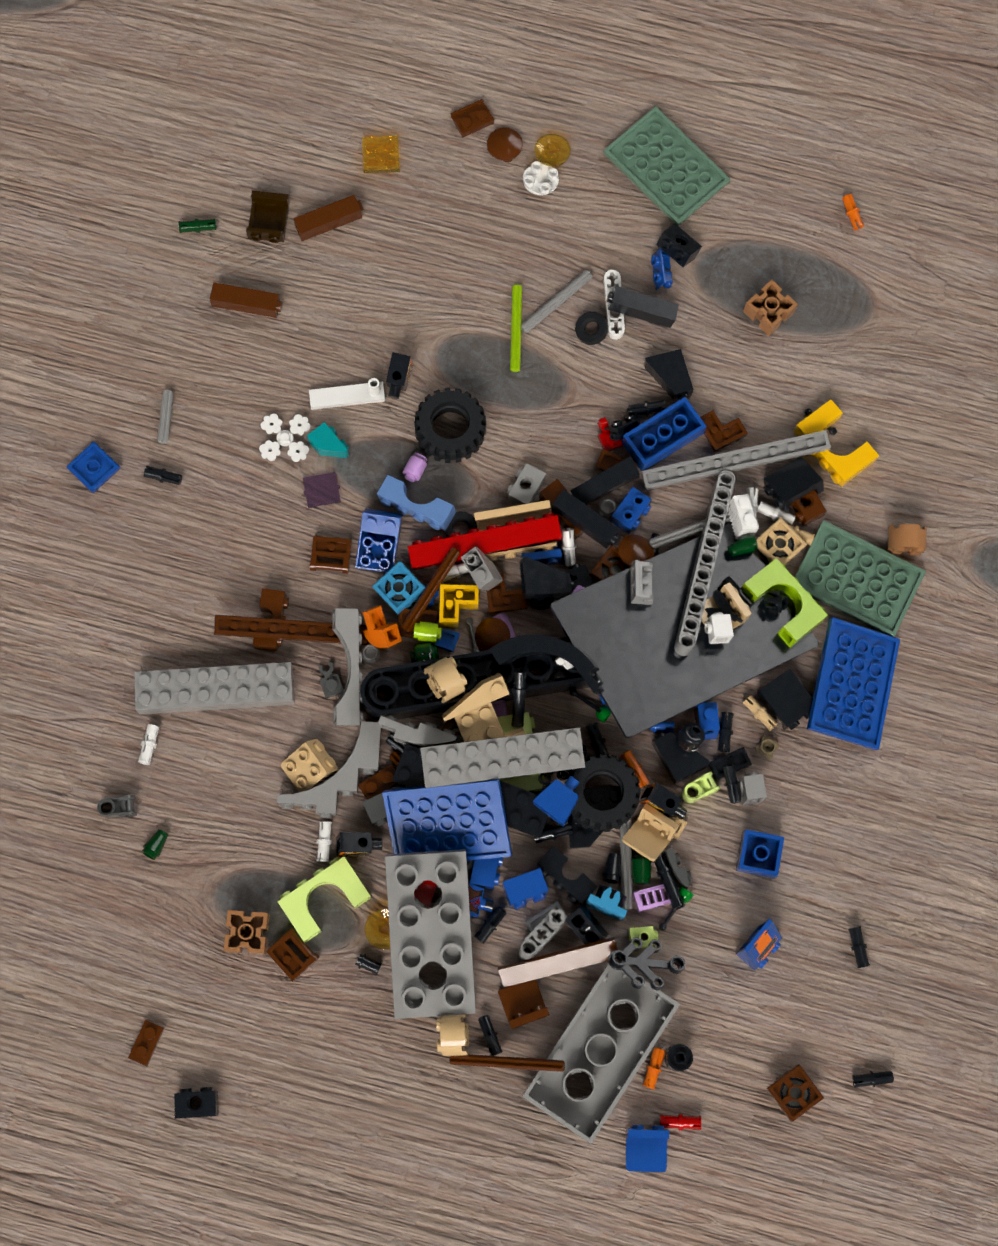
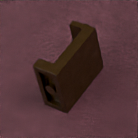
M252 190L249 226L246 228L248 239L253 241L267 240L271 243L284 242L290 205L288 194Z

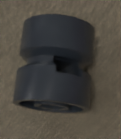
M677 1044L666 1050L664 1061L670 1070L680 1072L687 1070L692 1065L693 1054L687 1046Z

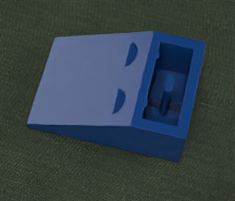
M365 508L362 514L355 568L387 573L395 565L403 514Z

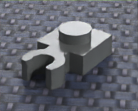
M329 662L330 669L328 671H323L322 666H319L320 674L325 677L320 679L325 699L340 695L343 692L339 675H332L334 667L331 662Z

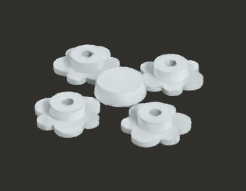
M277 414L265 416L263 418L264 421L261 423V428L266 430L267 434L278 433L277 442L267 440L265 444L260 445L259 450L262 453V458L274 461L276 456L281 454L279 450L281 445L284 447L289 446L290 450L287 453L291 456L292 461L305 460L306 454L309 453V447L304 445L302 441L298 443L293 442V434L303 435L304 431L310 430L308 418L297 414L294 416V420L289 421L290 431H281L282 420L278 418Z

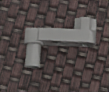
M552 909L543 921L524 939L519 948V961L521 959L522 961L531 959L560 931L565 922V914L562 910ZM537 932H539L540 934L541 932H543L545 934L544 940L543 938H541V940L537 938Z

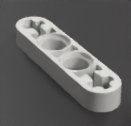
M608 270L604 275L608 335L610 338L618 340L623 337L625 331L624 314L620 313L618 317L611 316L610 310H608L609 303L606 300L609 291L612 292L615 286L621 287V277L618 271ZM610 276H613L615 279L614 287H611ZM616 322H617V329L619 330V333H618V334H616L615 331H613V330H614V323H616Z

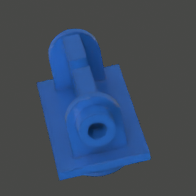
M660 248L651 256L655 290H658L661 286L671 288V284H673L671 271H665V269L671 268L670 256L662 252Z

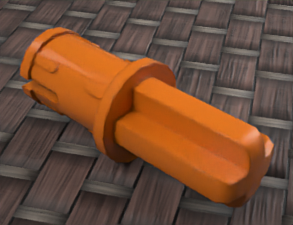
M852 194L842 197L847 211L846 216L849 217L853 230H859L856 223H858L860 229L864 227L859 214L860 209L857 208Z
M629 750L622 754L620 757L627 762V766L634 769V775L638 777L640 782L639 788L647 786L649 780L641 768L642 765H639L632 751Z
M654 1048L649 1066H646L648 1070L642 1086L655 1090L659 1072H662L660 1069L665 1055L663 1049Z

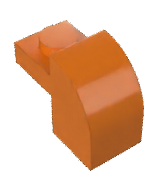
M375 606L362 612L367 626L363 633L374 647L389 648L402 641L397 623L386 624L381 606Z

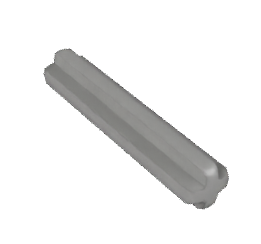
M164 390L162 394L157 438L160 444L168 443L173 403V391Z

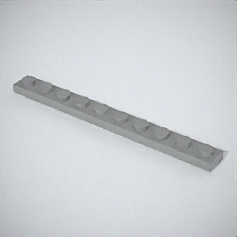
M827 430L644 470L642 471L645 489L651 490L719 475L724 470L732 472L831 449Z

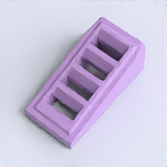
M663 884L632 893L638 913L671 903L669 899H665ZM658 890L662 901L658 902L657 895L655 892ZM648 893H652L654 899L653 904H651ZM641 895L645 896L647 903L645 906L643 905Z

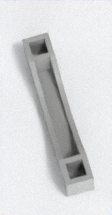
M335 608L332 610V630L344 647L348 665L344 691L333 706V726H358L363 719V712L360 710L359 702H362L359 691V683H362V672L359 671V664L362 663V653L359 652V645L362 643L359 625H361L362 617L361 614H358V609Z

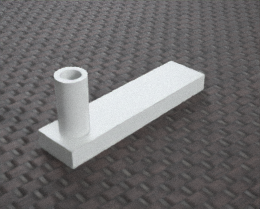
M371 378L368 383L309 390L311 410L385 401L383 381L379 382L376 378Z

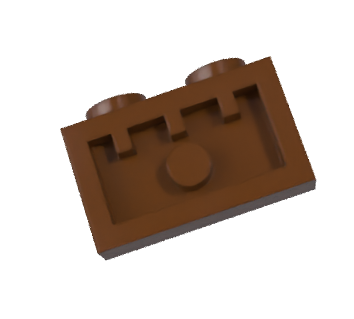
M536 979L512 985L498 991L511 1029L550 1015Z

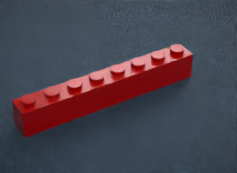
M553 513L542 515L543 518L535 520V517L523 519L524 522L516 523V521L506 522L505 526L502 527L490 525L486 527L487 530L483 531L471 529L468 530V534L460 535V532L449 534V538L442 539L441 536L430 538V542L423 543V540L414 541L411 546H408L411 567L413 570L441 565L451 548L460 551L457 562L461 561V557L474 547H478L484 554H491L563 540L558 515L554 516Z

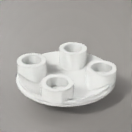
M539 161L533 162L523 174L524 186L529 192L536 195H547L553 192L559 183L557 169Z

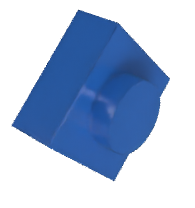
M442 627L441 639H437L435 645L438 648L454 653L460 633Z

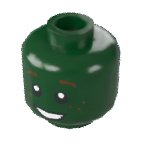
M432 642L415 644L414 651L410 652L412 663L439 658L437 645H433Z

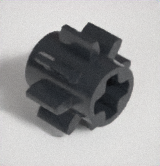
M771 590L770 593L766 594L764 606L769 608V613H782V610L787 608L788 598L783 596V591Z

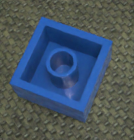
M745 829L741 836L736 871L775 879L779 873L784 837Z
M541 868L503 881L502 883L509 907H515V910L525 907L529 901L533 900L534 903L544 900L545 895L549 891Z

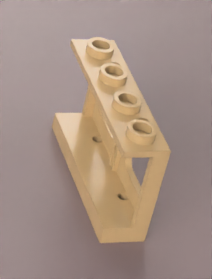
M546 500L474 513L477 529L483 531L487 530L486 527L490 525L504 526L506 522L510 521L521 523L524 522L523 519L535 517V520L543 518L542 515L552 513L550 501ZM553 541L548 544L485 555L493 562L498 560L497 557L505 556V559L515 558L516 554L554 550L558 545L557 541Z

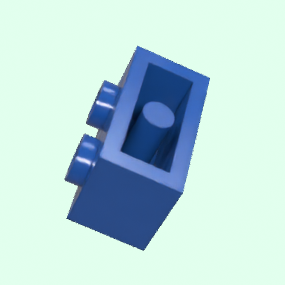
M632 487L612 515L610 522L630 534L632 529L636 531L641 523L639 519L642 515L646 516L652 508L650 506L651 498Z

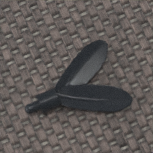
M714 590L713 599L719 608H705L707 617L709 618L714 613L722 612L723 614H730L732 621L742 623L743 620L739 618V615L732 612L725 596L721 592Z

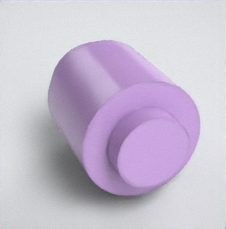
M414 453L413 456H410L402 472L405 475L404 478L410 482L419 481L427 466V458L419 453Z

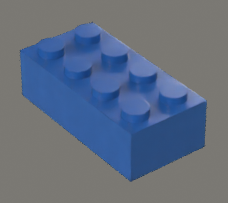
M684 397L624 434L622 444L635 463H638L637 466L640 470L644 471L703 435L707 426L687 398Z

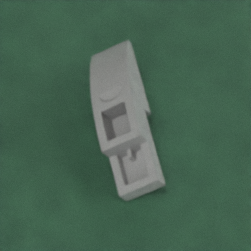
M389 715L386 718L381 716L378 721L379 727L395 733L393 736L394 741L405 745L432 747L455 744L458 741L457 736H454V732L448 729L441 731L436 729V725L429 722L425 724L420 723L418 729H415L416 726L407 722L401 724L397 722L396 718Z

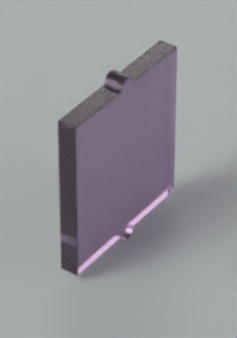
M335 472L303 478L305 488L303 493L306 495L308 508L341 502L339 495L340 486L337 485Z

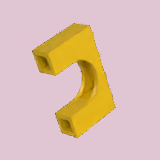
M830 399L796 425L794 429L795 436L824 431L840 420L843 412ZM868 442L845 456L835 455L828 450L811 454L819 460V465L830 473L833 482L841 487L868 468L879 457V454Z

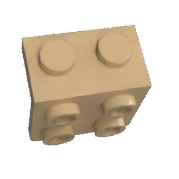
M729 582L719 592L725 596L732 612L738 614L739 618L743 620L742 623L731 620L732 628L735 629L745 623L752 613L748 604L739 596L738 590ZM713 596L707 599L701 620L704 625L709 619L705 608H719Z
M318 739L305 742L281 763L282 769L298 792L312 789L324 777L333 775L339 770L335 760L328 755L324 745Z
M646 803L637 821L623 836L622 842L650 861H655L674 838L679 824Z

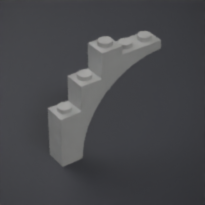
M361 721L359 738L354 751L334 776L310 790L295 794L277 795V804L282 809H293V806H299L302 810H313V807H316V814L320 815L321 819H332V816H337L338 793H341V796L353 797V794H358L359 771H363V774L367 775L379 772L382 728L379 727L378 722Z

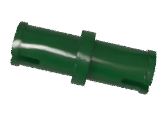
M196 218L194 221H178L180 233H200V231L216 230L215 218L207 220Z

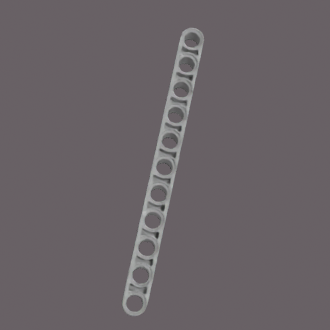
M728 470L720 472L713 486L674 645L675 652L680 656L689 655L697 641L735 483L734 474Z

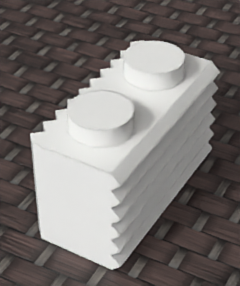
M749 494L733 496L729 503L728 515L731 519L730 522H732L733 532H735V539L739 540L746 534L754 536L759 529V525Z

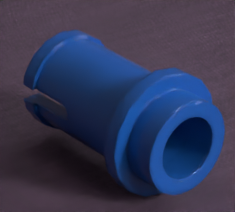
M664 721L649 730L653 733L656 731L673 733L674 721Z

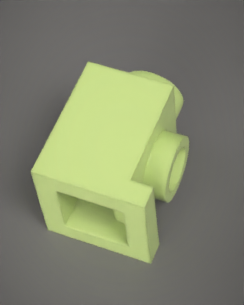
M653 926L629 928V943L635 937L641 939V934L645 933L648 939L646 941L642 940L643 945L640 949L647 948L653 939L658 940V932L653 930Z

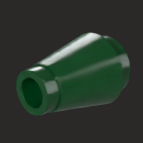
M746 534L728 546V551L734 557L754 552V549L758 548V544L752 534Z
M158 829L143 845L141 852L152 860L160 857L168 834Z

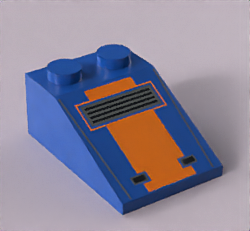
M768 919L761 923L736 953L740 959L754 970L758 967L762 969L769 960L766 958L769 953L772 952L774 954L781 945L779 941L782 937L773 921Z

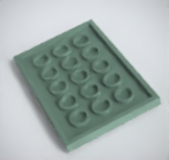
M656 106L603 151V154L677 226H680L730 183V178Z
M823 520L795 578L812 595L813 599L886 635L895 637L926 571Z

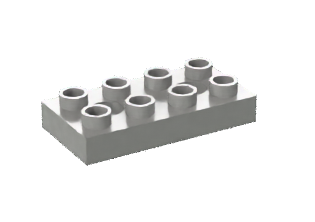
M466 849L386 854L395 1019L476 1014ZM425 880H431L442 890V896L431 906H425L414 895V890ZM432 961L441 964L447 972L446 978L436 986L427 985L419 976V971L422 970L423 966Z
M608 963L546 1058L550 1060H563L565 1062L564 1071L539 1070L522 1097L591 1144L680 1004L660 990H653L647 981H645L640 989L634 988L631 985V979L622 970H615ZM635 979L637 984H641L639 980ZM628 1003L634 1008L636 1021L632 1027L621 1028L620 1030L612 1024L610 1011L614 1005ZM583 1071L590 1077L592 1089L587 1097H576L574 1099L568 1095L567 1083L565 1081L570 1073H581Z

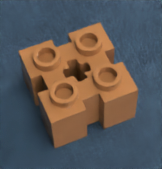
M773 280L769 281L761 289L759 295L756 293L748 300L743 310L752 321L757 319L760 322L758 327L768 336L779 328L781 321H787L795 313L798 306L789 295L784 297L781 294L782 288Z
M227 910L226 927L231 928L230 935L225 934L224 951L227 953H242L243 949H248L249 954L266 955L268 939L263 937V931H269L270 915L263 912H252L251 917H247L244 911ZM247 928H250L249 930L252 931V933L247 938H245V935H242L243 931H246Z

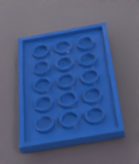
M834 617L829 618L807 729L869 749L879 750L900 639Z
M500 779L430 788L418 786L389 789L382 792L394 854L466 849L467 861L512 856Z

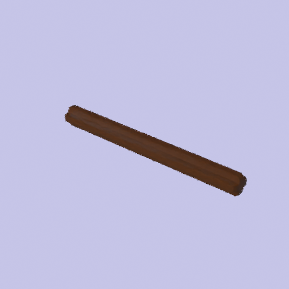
M472 1054L450 1056L449 1059L450 1064L558 1072H563L565 1069V1062L563 1060Z

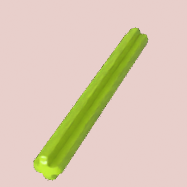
M521 285L512 286L511 372L520 371Z

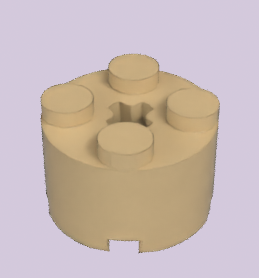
M444 657L424 668V674L428 673L430 677L427 679V682L437 699L442 698V703L465 691L464 685L467 684L464 675L459 674L457 671V664L453 657Z
M467 1014L441 1016V1019H437L436 1027L437 1031H440V1039L437 1040V1051L442 1052L443 1056L468 1055L469 1051H465V1047H469V1025L464 1022Z

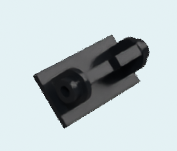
M635 414L626 415L624 420L613 421L604 430H610V439L612 441H619L623 438L624 434L641 425L639 420L644 417L635 416Z

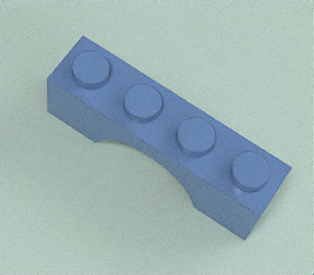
M387 475L377 493L382 505L397 508L396 510L403 515L410 514L416 521L421 523L425 521L436 530L442 529L446 531L456 513L454 505L439 498L427 504L411 502L407 498L405 483Z

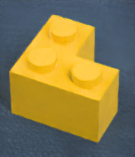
M440 584L439 627L459 628V609L478 610L479 588L477 585Z

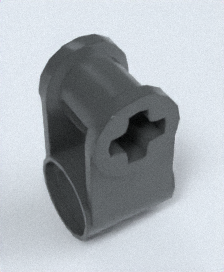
M123 795L104 798L97 805L98 812L108 819L137 816V812L134 810V800L136 797L135 795ZM106 804L112 805V810L109 813L102 811Z

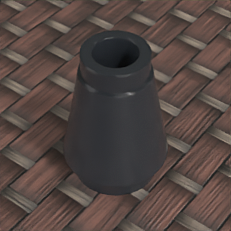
M617 853L608 854L602 872L603 881L606 883L617 884L619 879H621L620 855Z

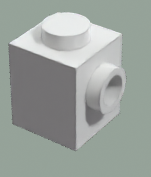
M717 612L712 614L705 622V632L708 633L709 644L729 643L733 638L730 614Z

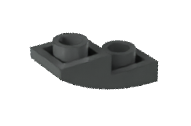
M674 848L666 850L664 852L666 861L672 868L673 876L682 887L688 888L690 886L689 883L692 882L690 871L686 870V866L678 868L680 858L679 854L675 853Z

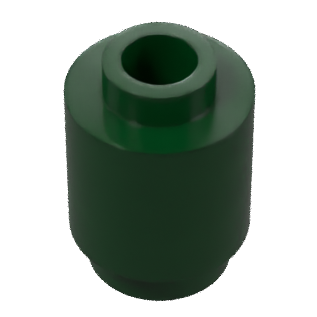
M635 855V859H631V878H633V883H649V878H651V861L643 855Z

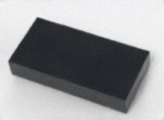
M742 747L711 761L709 767L717 781L725 777L722 766L735 764V771L738 772L751 766L752 763L745 748Z

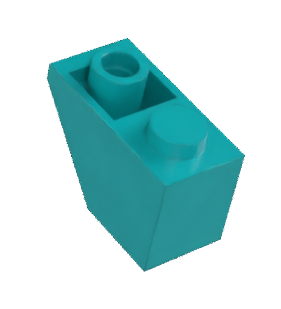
M324 422L307 435L308 442L319 455L347 458L349 456L347 443L343 439H338L336 436L337 432L331 425L328 427Z

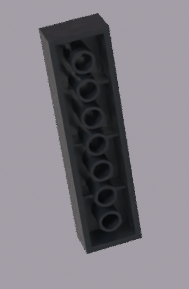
M406 744L393 776V782L405 787L425 786L421 749ZM500 780L508 827L541 839L549 816L533 804V800L538 795Z

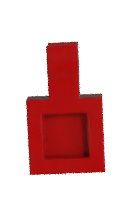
M605 417L599 419L597 424L602 433L598 435V439L602 448L610 452L622 447L621 439L619 441H612L610 439V430H604L605 427L609 426Z

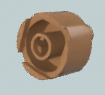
M899 524V528L895 529L894 525L888 526V550L891 554L902 555V552H909V556H920L921 553L926 551V526L922 529L921 525Z

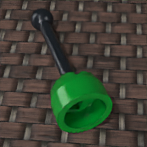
M576 689L570 690L571 696H576L595 709L597 718L603 723L606 722L611 715L607 706L597 707L578 694Z
M682 886L679 888L683 902L688 903L694 895ZM672 909L665 921L659 924L660 930H666L667 923L676 910Z

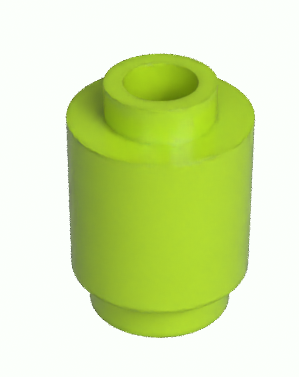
M420 621V623H415L413 638H417L418 641L436 643L437 639H441L442 628H438L439 624Z

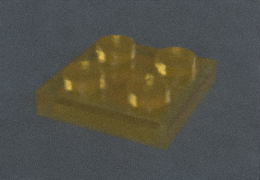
M398 136L362 137L364 174L400 172Z

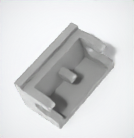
M635 560L630 568L632 604H653V563Z

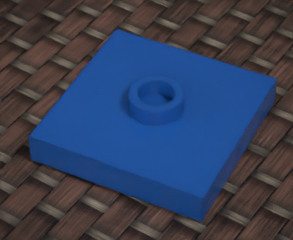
M94 441L66 466L93 494L121 469Z

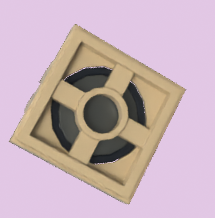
M781 517L756 539L757 549L770 562L777 558L785 566L807 545Z

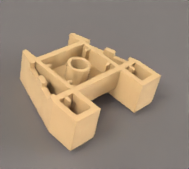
M500 673L481 680L470 692H467L462 699L441 715L444 721L452 718L455 719L464 742L526 734L522 727L505 734L503 733L491 703L494 700L509 695L507 686Z

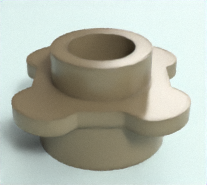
M764 736L761 739L760 745L756 747V752L762 753L767 759L773 758L774 751L779 748V744L769 739L768 736Z

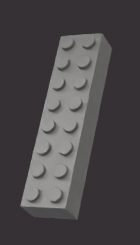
M291 662L135 672V709L139 715L294 705L293 666Z
M580 728L420 748L425 788L585 768Z

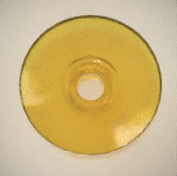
M547 134L536 142L534 148L535 156L546 166H560L570 156V145L560 135Z
M381 909L372 913L367 919L365 935L369 943L374 947L383 950L391 949L390 931L386 934L381 932L382 927L387 926L389 928L388 909Z

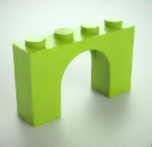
M777 558L746 581L741 589L744 588L743 591L754 603L771 590H781L792 599L795 604L796 615L777 633L790 648L828 616L824 608L818 605L812 598V595L799 584L798 579L793 577L786 569V566L779 562Z

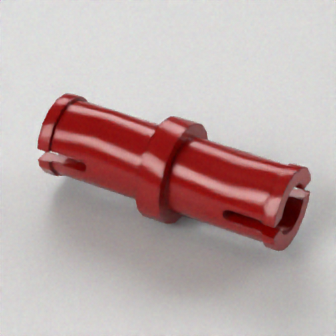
M679 1114V1116L660 1115V1126H664V1128H678V1131H683V1129L701 1130V1116H683V1114Z

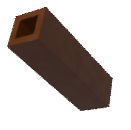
M351 195L295 217L293 220L301 241H305L361 219V211L364 209L361 201L356 200L355 195Z
M213 282L210 295L212 307L277 318L278 312L282 310L283 302L280 301L279 294Z

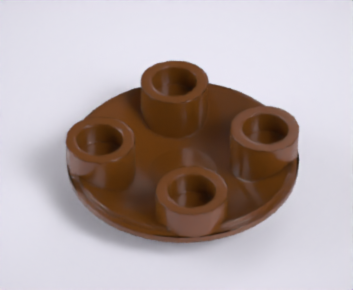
M498 128L487 139V151L494 158L506 163L516 158L523 147L521 136L511 128Z
M632 534L625 536L617 547V553L628 568H631L635 560L644 562L655 556L654 549L651 548L649 541L640 535Z
M485 619L478 625L475 632V641L480 651L489 650L496 644L510 639V630L502 619Z

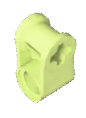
M710 771L686 785L682 791V799L687 803H694L703 797L717 792L721 788L716 785L712 777L713 773ZM687 789H693L696 792V797H690Z

